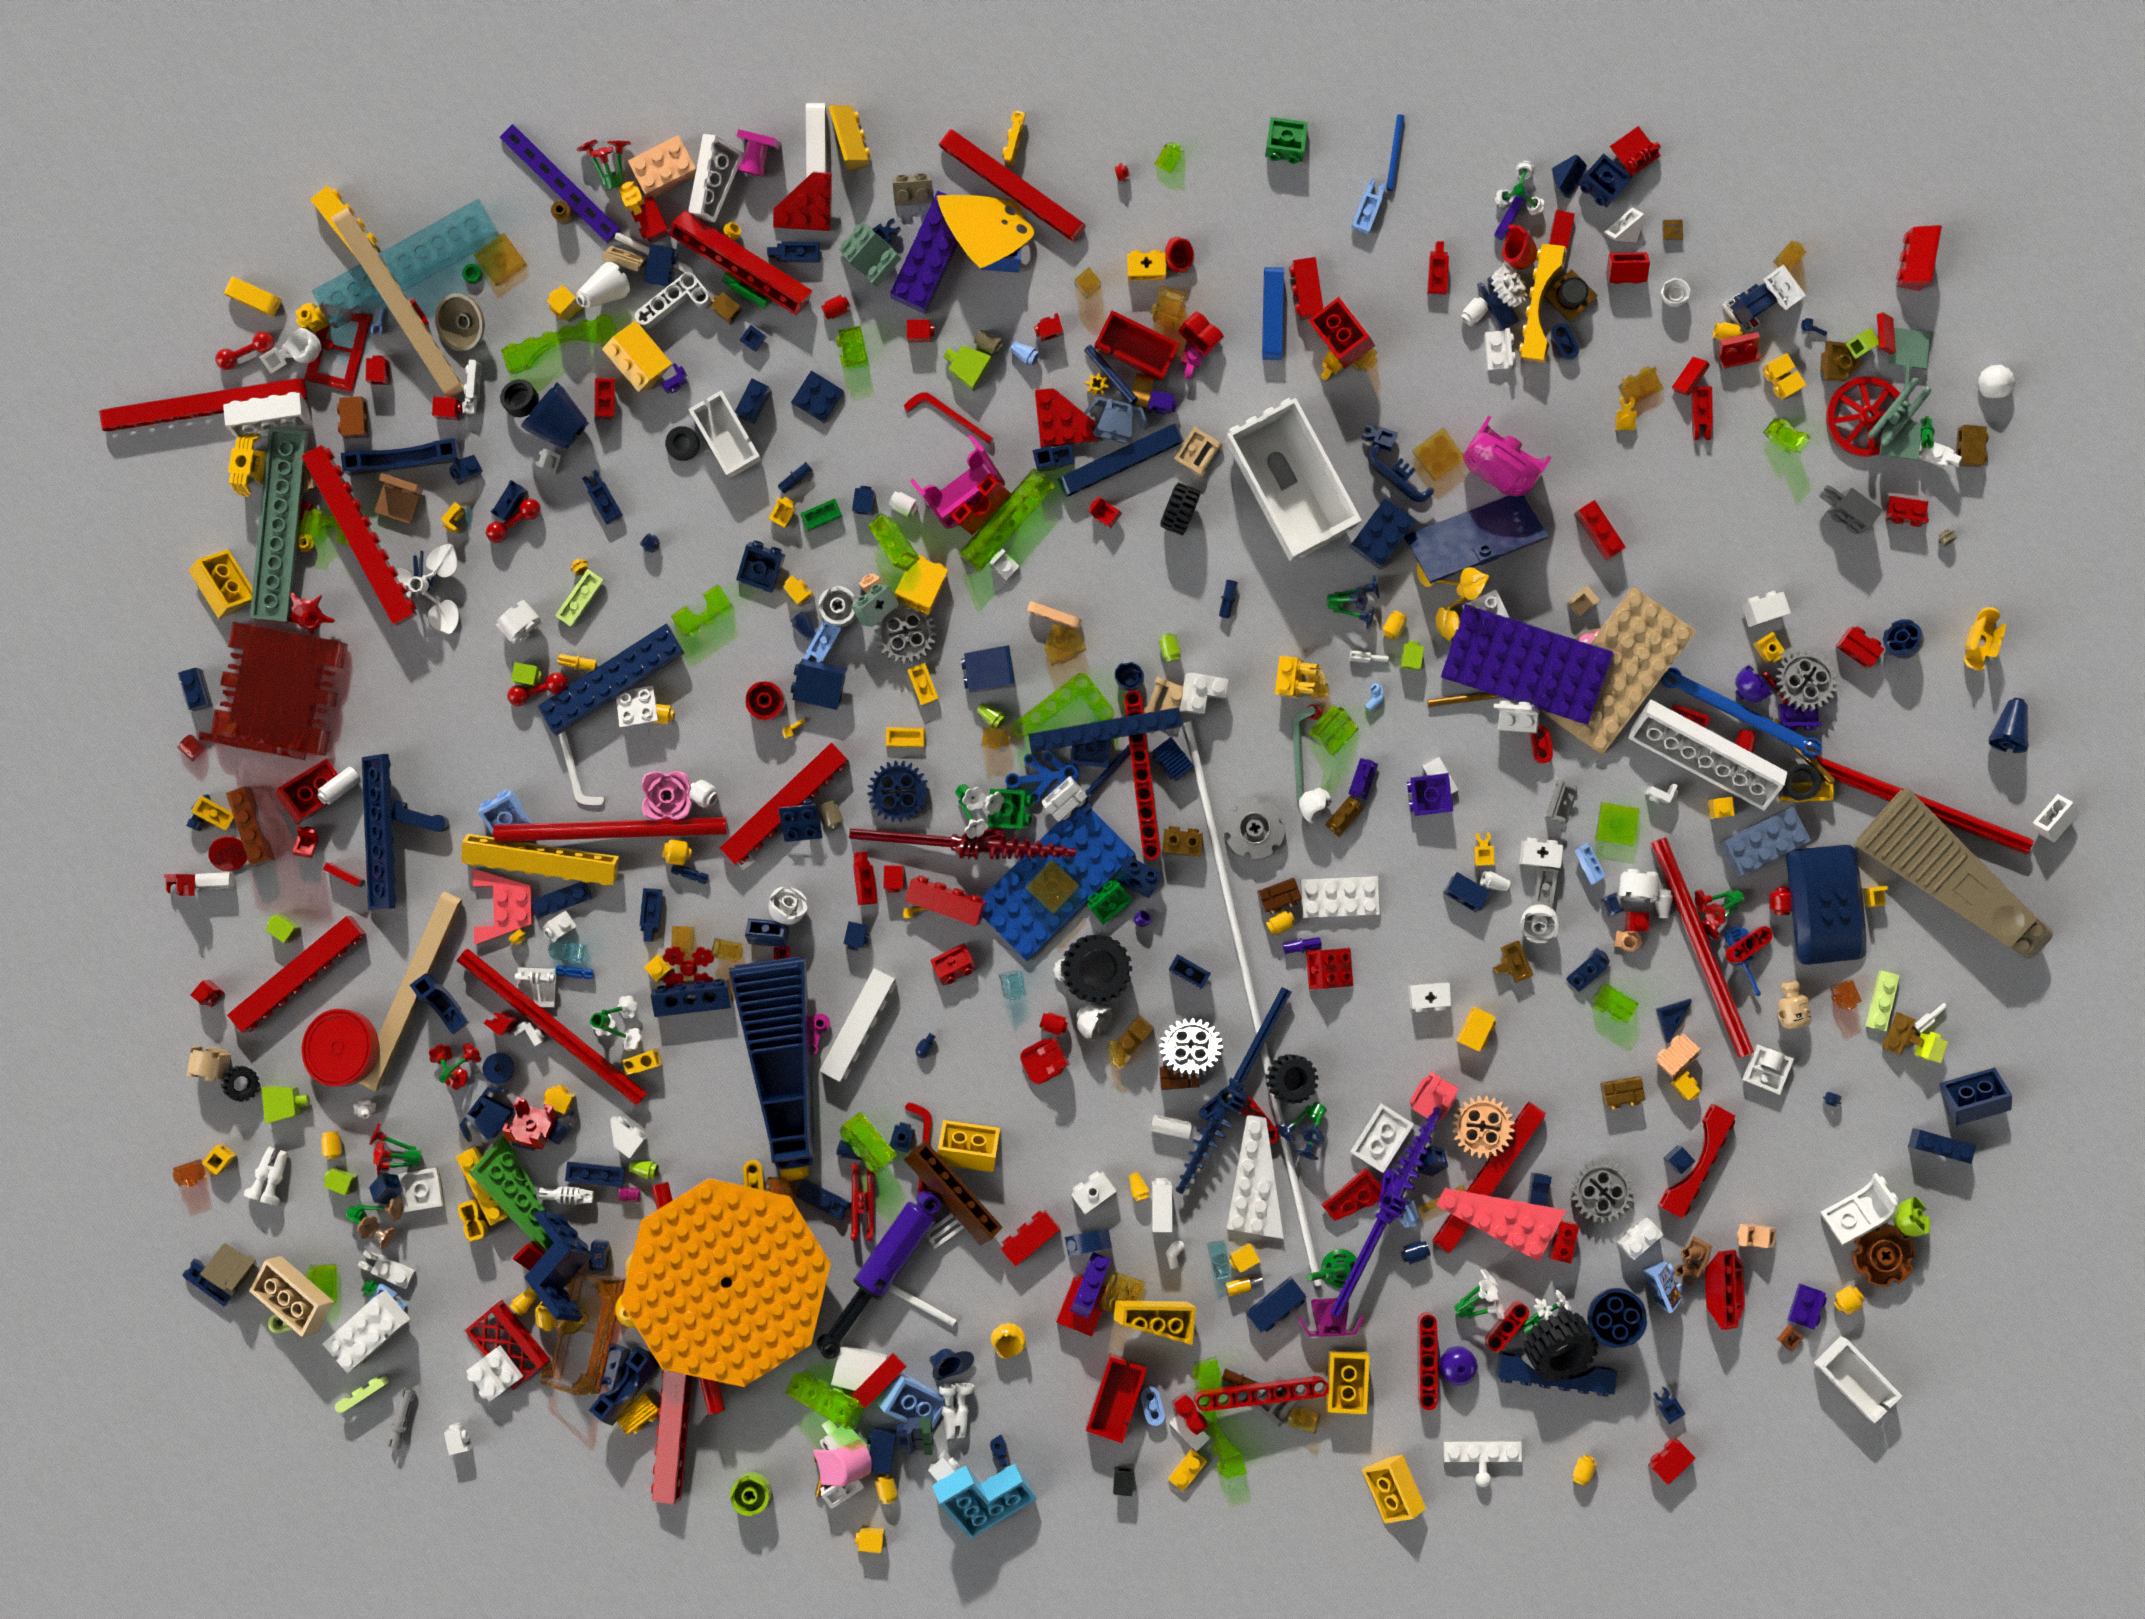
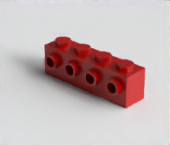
M924 876L911 879L905 898L906 902L973 926L981 924L987 902L983 901L982 897L972 894L969 896L964 894L965 891L954 888L952 890L947 888L946 884L930 882L929 878Z

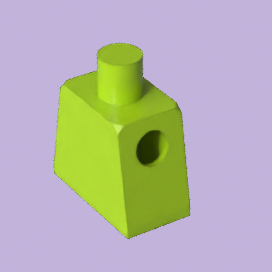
M963 345L958 353L948 348L943 358L951 362L949 371L972 391H974L992 360L990 355Z
M261 1087L265 1124L300 1115V1107L310 1105L309 1095H299L297 1087Z

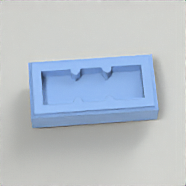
M1590 843L1574 850L1591 885L1606 877Z

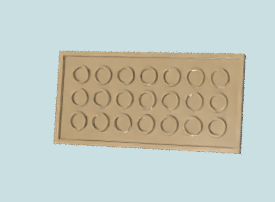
M1632 586L1589 643L1613 651L1589 724L1586 725L1543 710L1540 711L1603 755L1697 631L1635 586Z

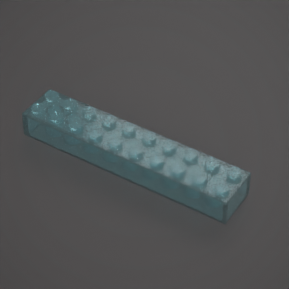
M478 198L382 251L379 255L404 292L502 236L484 204ZM361 264L312 290L329 324L335 329L385 302Z

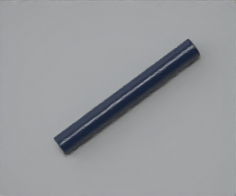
M1088 345L1084 352L1132 405L1138 401V397L1092 345Z

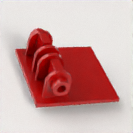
M1639 126L1609 146L1631 176H1634L1661 157L1659 153L1660 144L1658 142L1651 143Z

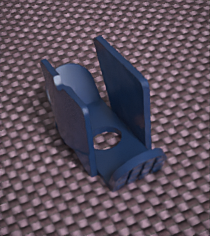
M487 1087L466 1114L459 1126L468 1142L472 1141V1135L467 1125L469 1121L487 1140L495 1138L504 1127V1124L507 1123L515 1110L488 1095L491 1091L508 1092V1088Z

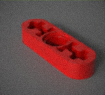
M1762 926L1752 930L1726 950L1727 960L1733 964L1743 962L1772 940L1773 934L1771 929L1767 926ZM1762 932H1763V933H1764L1763 938H1762V939H1757L1756 937L1761 936V935H1762ZM1747 940H1750L1752 942L1751 950H1749L1746 946ZM1741 950L1742 952L1738 953L1735 958V951Z
M1247 1096L1251 1101L1249 1106L1252 1109L1255 1107L1258 1109L1250 1115L1261 1114L1266 1118V1121L1270 1124L1267 1128L1270 1131H1275L1273 1134L1275 1138H1269L1270 1144L1275 1143L1279 1139L1277 1128L1250 1096ZM1247 1108L1241 1110L1245 1118L1246 1114L1250 1113Z

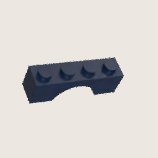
M638 1346L625 1362L627 1369L621 1382L611 1391L601 1394L589 1409L601 1422L613 1426L659 1366V1363L649 1351Z

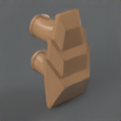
M1692 1236L1688 1247H1684L1681 1250L1684 1262L1683 1265L1675 1267V1275L1679 1276V1278L1682 1277L1683 1282L1693 1286L1697 1278H1700L1703 1271L1705 1272L1712 1245Z

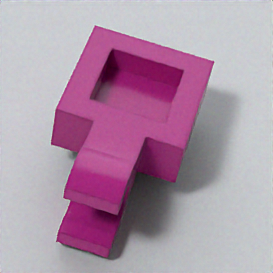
M1185 345L1181 364L1186 365L1183 378L1191 379L1194 367L1200 368L1203 354L1194 345Z

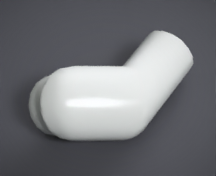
M1182 1241L1173 1242L1166 1251L1170 1269L1179 1267L1177 1256L1185 1249Z

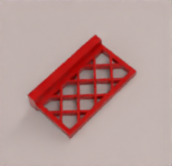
M503 1300L496 1303L464 1330L484 1356L492 1352L486 1348V1341L495 1342V1349L499 1346V1343L508 1344V1353L506 1354L509 1358L521 1359L518 1370L522 1375L524 1373L528 1374L520 1378L517 1383L510 1386L512 1390L551 1360ZM491 1313L497 1318V1325L487 1324L488 1316ZM475 1326L483 1327V1337L476 1336L472 1329ZM487 1328L496 1329V1338L487 1337ZM500 1329L506 1330L509 1333V1340L500 1339ZM512 1344L519 1345L521 1355L512 1354ZM524 1360H531L536 1367L532 1370L524 1369Z

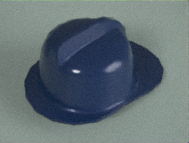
M947 1348L938 1351L930 1357V1363L933 1367L932 1375L936 1380L963 1373L974 1362V1355L971 1352L961 1351L955 1353Z

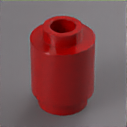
M841 294L824 302L825 304L821 306L827 320L830 318L835 319L849 312L848 308L851 307L847 297H842Z
M1740 730L1735 744L1753 753L1757 739L1755 737L1756 733Z
M1043 1012L1039 1027L1043 1028V1031L1060 1036L1061 1032H1066L1069 1022L1065 1021L1066 1017Z

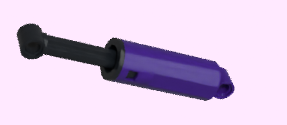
M921 1191L916 1198L917 1204L911 1201L906 1203L853 1279V1282L859 1287L858 1291L830 1331L821 1335L816 1341V1346L824 1358L833 1359L839 1354V1345L869 1300L872 1297L877 1300L883 1299L935 1224L936 1219L932 1214L939 1210L940 1200L932 1191ZM931 1199V1202L928 1205H925L926 1202Z

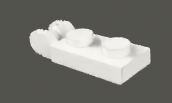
M368 1250L364 1251L363 1255L365 1257L376 1260V1262L372 1266L367 1262L359 1261V1267L399 1287L408 1288L415 1270L383 1255H378Z

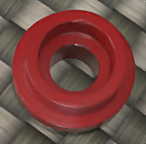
M1119 163V166H1115L1118 181L1126 182L1127 177L1130 176L1127 165L1124 166L1123 163Z

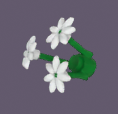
M1556 1290L1555 1293L1559 1300L1553 1306H1547L1545 1299L1542 1302L1539 1299H1535L1538 1304L1534 1305L1537 1313L1522 1325L1526 1335L1527 1333H1532L1531 1328L1534 1325L1537 1327L1540 1325V1319L1545 1317L1548 1320V1316L1552 1315V1311L1558 1307L1564 1306L1567 1311L1572 1312L1569 1302L1565 1300V1296L1559 1290Z

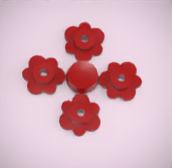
M680 947L666 948L663 960L669 962L670 966L675 964L681 965V973L671 971L669 975L663 977L666 987L685 983L683 980L684 975H694L692 984L697 981L712 982L714 978L709 976L708 973H696L697 966L707 967L708 963L714 961V956L711 955L712 951L704 947H698L696 952L692 953L694 959L684 961L685 953L681 951Z

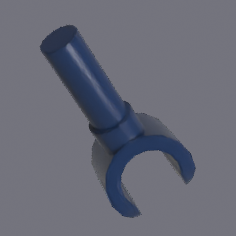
M1806 318L1802 320L1801 328L1803 331H1815L1824 336L1827 335V331L1813 326V319Z

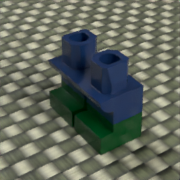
M931 1417L908 1418L907 1424H897L898 1449H909V1455L913 1454L915 1450H924L925 1455H933L934 1438Z

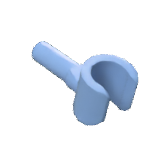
M380 309L377 324L371 326L373 334H375L378 326L380 328L379 335L385 332V328L382 326L385 309Z

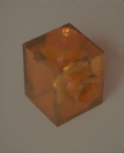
M1845 980L1830 986L1833 994L1831 996L1832 1001L1838 1008L1846 1009L1847 1011L1856 1008L1857 1003L1862 1002L1853 980Z
M202 1159L173 1168V1179L178 1183V1186L185 1185L188 1188L197 1185V1180L207 1177Z

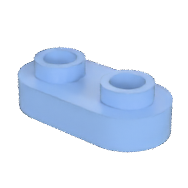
M1147 1386L1141 1391L1140 1395L1144 1414L1150 1425L1158 1426L1165 1419L1160 1393L1157 1388ZM1148 1393H1153L1154 1397L1152 1399H1148L1146 1395ZM1154 1411L1158 1412L1159 1414L1156 1418H1153L1151 1416L1152 1412Z

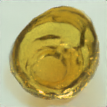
M572 1301L578 1305L579 1311L583 1315L579 1322L555 1319V1329L558 1335H573L588 1322V1311L581 1302Z

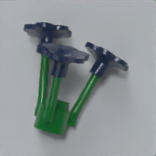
M1373 575L1372 584L1365 585L1366 587L1328 594V609H1333L1334 613L1359 617L1360 620L1366 621V628L1369 630L1375 611L1374 607H1371L1369 613H1356L1341 609V607L1345 606V602L1356 603L1358 610L1364 611L1368 603L1366 592H1374L1377 598H1380L1376 575ZM1356 593L1355 595H1352L1350 597H1344V595Z
M1314 1102L1312 1106L1307 1105L1305 1110L1292 1123H1289L1287 1126L1277 1123L1275 1126L1281 1136L1289 1142H1294L1295 1137L1292 1131L1308 1113V1118L1315 1122L1312 1127L1302 1129L1300 1134L1309 1144H1306L1305 1150H1295V1153L1310 1160L1318 1161L1319 1158L1312 1154L1314 1148L1312 1145L1319 1144V1142H1323L1325 1139L1319 1130V1126L1327 1108L1320 1103Z

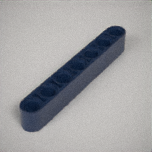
M1175 423L1073 470L1057 480L1065 497H1068L1183 443L1184 439Z

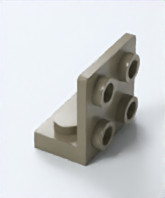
M224 1243L203 1269L201 1276L233 1296L257 1265L256 1259L251 1255L246 1257Z

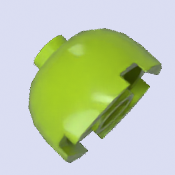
M1918 1197L1905 1199L1898 1204L1897 1216L1893 1219V1222L1902 1233L1911 1237H1919L1928 1234L1931 1228L1929 1216L1925 1217L1924 1210L1927 1209Z

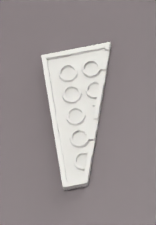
M1247 1115L1226 1228L1284 1239L1267 1121L1264 1117Z

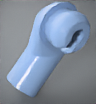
M1378 683L1372 684L1370 688L1371 700L1364 705L1369 712H1372L1384 700L1383 688Z

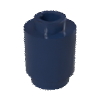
M1417 1241L1403 1246L1404 1251H1401L1404 1263L1408 1262L1409 1265L1426 1260L1428 1256H1431L1426 1241Z

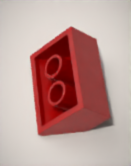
M1916 226L1905 233L1903 238L1905 247L1899 259L1902 262L1901 269L1898 270L1896 280H1898L1897 287L1921 291L1932 282L1942 226Z

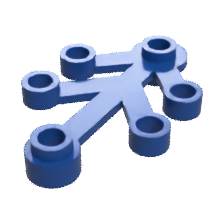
M1047 751L1043 754V760L1046 763L1053 764L1060 771L1051 772L1038 762L1034 755L1027 754L1024 757V763L1034 767L1040 774L1018 776L1015 773L1007 775L1005 783L1009 788L1015 789L1020 784L1042 781L1037 789L1031 793V795H1038V800L1034 801V803H1038L1040 796L1052 780L1061 779L1056 787L1048 792V795L1068 778L1066 775L1068 770L1074 772L1072 776L1074 781L1079 778L1080 773L1077 766L1074 764L1065 765L1055 758L1052 752ZM1046 754L1052 755V759L1050 761H1047L1045 759ZM1028 756L1033 758L1032 763L1026 762ZM1011 778L1017 779L1015 785L1010 784L1009 780Z

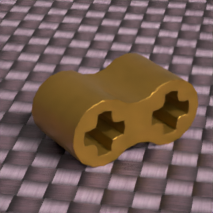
M1136 373L1132 392L1138 397V401L1133 406L1141 407L1143 412H1147L1155 378Z

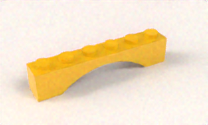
M1542 244L1541 249L1537 251L1536 260L1539 261L1538 268H1534L1533 279H1535L1534 287H1531L1529 298H1532L1531 305H1528L1526 310L1528 322L1523 326L1522 335L1525 338L1524 343H1521L1519 347V355H1521L1523 361L1546 363L1549 343L1542 329L1541 305L1549 285L1564 269L1567 254L1565 246Z

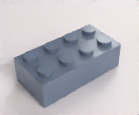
M1794 806L1720 841V844L1736 875L1743 876L1810 842L1811 839Z

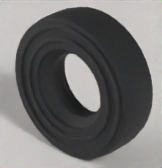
M678 426L667 434L665 447L669 455L674 459L687 461L698 453L700 440L693 429L686 426ZM681 436L687 437L690 441L689 448L684 451L678 450L675 446L676 440Z

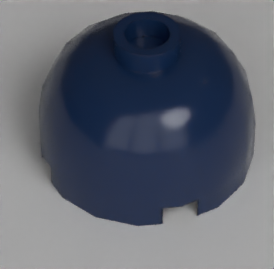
M1910 619L1895 621L1888 630H1885L1883 635L1884 646L1890 654L1897 658H1911L1918 654L1923 647L1924 636L1922 629Z

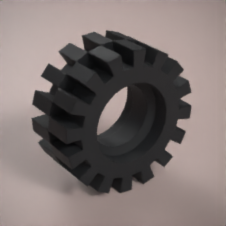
M242 1065L228 1069L229 1072H226L225 1078L221 1080L223 1082L221 1088L224 1089V1094L230 1099L243 1102V1100L249 1101L250 1097L254 1098V1093H258L259 1089L257 1087L260 1086L258 1082L260 1079L256 1075L257 1073ZM243 1076L248 1081L247 1087L242 1091H237L234 1088V1081L236 1078Z

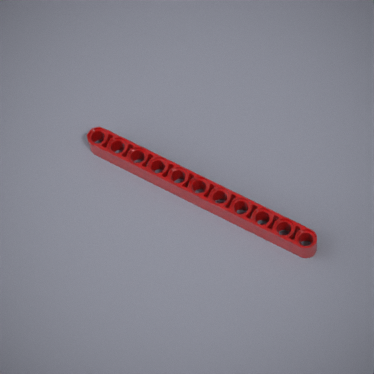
M289 379L103 409L99 411L102 431H117L223 414V404H229L232 401L243 402L249 401L251 398H268L270 395L282 396L290 392L300 393L307 400L305 379Z

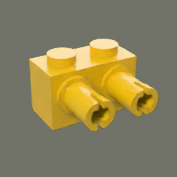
M1279 656L1275 694L1280 697L1300 698V693L1315 695L1317 690L1311 688L1317 689V683L1301 681L1302 674L1318 676L1319 671L1313 669L1319 670V664L1304 663V660L1298 657Z

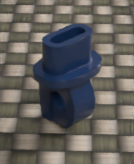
M999 1435L991 1440L990 1448L995 1454L994 1459H998L1000 1467L1009 1465L1006 1457L1008 1456V1448L1003 1435ZM997 1444H1000L999 1449H996Z

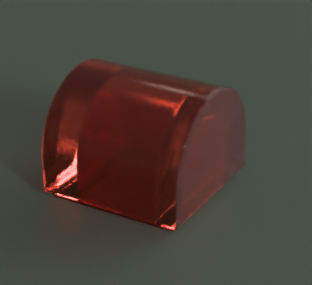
M191 734L186 736L177 746L193 762L207 748Z

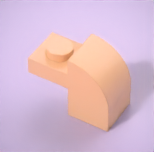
M1740 1224L1737 1233L1740 1246L1775 1247L1776 1228Z

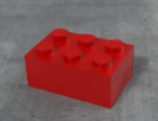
M1340 297L1336 298L1308 320L1344 369L1375 347L1369 334Z

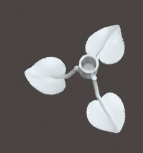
M445 544L435 548L427 557L426 566L433 570L432 573L423 575V577H412L411 573L406 569L397 568L396 570L399 573V576H397L399 582H403L408 590L406 593L408 598L411 597L412 591L419 592L437 604L429 610L428 620L430 624L439 631L451 634L459 622L458 607L451 600H444L440 603L436 598L427 593L429 587L428 578L435 576L436 573L440 577L446 578L452 576L457 570L458 559L454 546L452 544Z

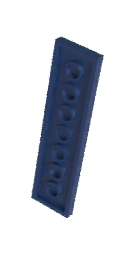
M666 623L595 668L593 672H589L567 686L566 690L542 702L538 707L552 733L557 736L684 655L685 652Z
M389 754L362 757L368 910L396 908L395 858L393 856L394 838L392 836L393 819L391 815L392 799L390 792L391 763Z

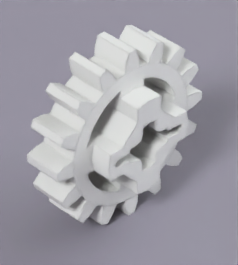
M1503 266L1494 272V275L1491 277L1494 281L1491 284L1495 286L1494 292H1498V298H1501L1504 304L1507 302L1509 307L1512 305L1516 307L1525 301V298L1528 296L1525 293L1527 288L1523 285L1525 281L1520 279L1521 275L1517 274L1515 269L1512 271L1510 266L1507 268Z

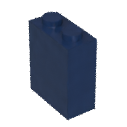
M802 659L799 664L795 665L794 669L796 682H793L791 686L792 700L837 710L841 703L847 669Z

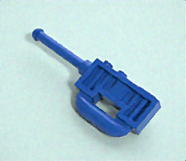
M1736 926L1723 933L1725 941L1730 947L1749 932L1745 928ZM1747 940V948L1751 950L1752 942L1750 940ZM1741 950L1735 951V958L1738 953L1742 952ZM1752 954L1743 962L1737 963V965H1741L1745 969L1755 995L1760 996L1761 991H1759L1749 968V961L1755 959L1754 954Z

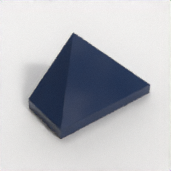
M1574 155L1552 168L1556 187L1566 198L1570 197L1587 167L1578 155Z

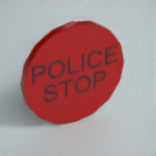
M220 837L213 841L209 847L208 857L210 862L222 871L238 870L244 866L248 859L242 841L235 837Z

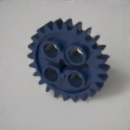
M895 760L894 766L887 762L886 769L880 766V773L874 771L877 777H870V780L874 783L867 786L872 789V792H868L867 795L873 796L869 800V803H875L872 809H880L877 814L878 816L885 813V820L891 816L892 822L898 818L899 822L902 823L903 817L910 821L909 815L912 814L914 817H917L915 811L922 812L920 806L927 805L923 799L929 798L924 792L930 789L924 787L928 780H921L924 773L918 775V767L912 770V763L906 767L905 761H902L900 766ZM905 776L912 778L910 786L902 784V779ZM885 778H892L893 785L890 788L883 786ZM898 786L901 790L915 789V792L900 793L899 797L895 793L881 794L882 791H894ZM912 795L914 798L913 804L905 805L904 797ZM887 797L894 798L895 803L892 807L885 806L884 802Z

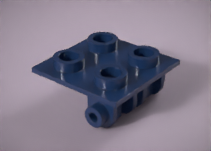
M810 799L805 800L804 804L800 806L778 808L785 842L823 838L817 805Z

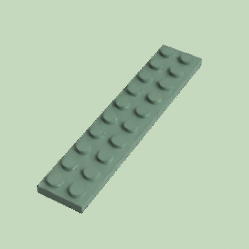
M269 428L250 610V618L290 622L289 616L292 602L290 593L293 592L305 474V462L301 456L307 453L309 434L307 431Z

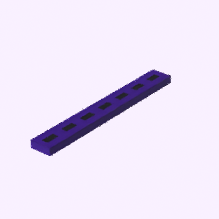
M513 124L499 137L607 244L615 237L617 232L621 231Z

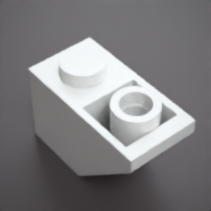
M615 1115L610 1119L614 1147L628 1158H632L644 1143L646 1137L643 1136L644 1132L628 1125L629 1121L621 1115L619 1117Z

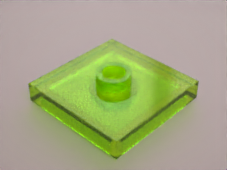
M1601 802L1595 840L1634 846L1640 808Z

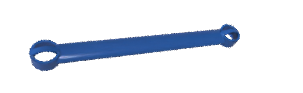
M1669 667L1661 678V682L1667 688H1677L1800 750L1806 758L1813 759L1822 751V744L1818 739L1813 737L1806 738L1683 676L1680 670L1675 667ZM1665 675H1671L1678 680V682H1669L1666 679ZM1805 745L1814 747L1817 753L1812 754L1808 752Z

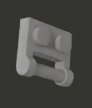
M1278 1374L1272 1381L1284 1379ZM1278 1388L1276 1395H1282L1285 1392V1388ZM1264 1390L1258 1398L1264 1397L1266 1394V1390ZM1302 1400L1288 1401L1277 1415H1274L1273 1411L1281 1402L1254 1406L1280 1427L1283 1423L1282 1420L1298 1401L1301 1402Z

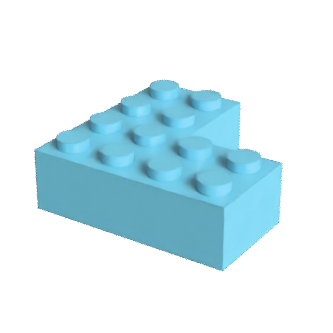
M1015 1463L1006 1467L998 1474L989 1477L983 1483H980L969 1468L964 1466L932 1485L939 1504L970 1539L1037 1500L1030 1482Z

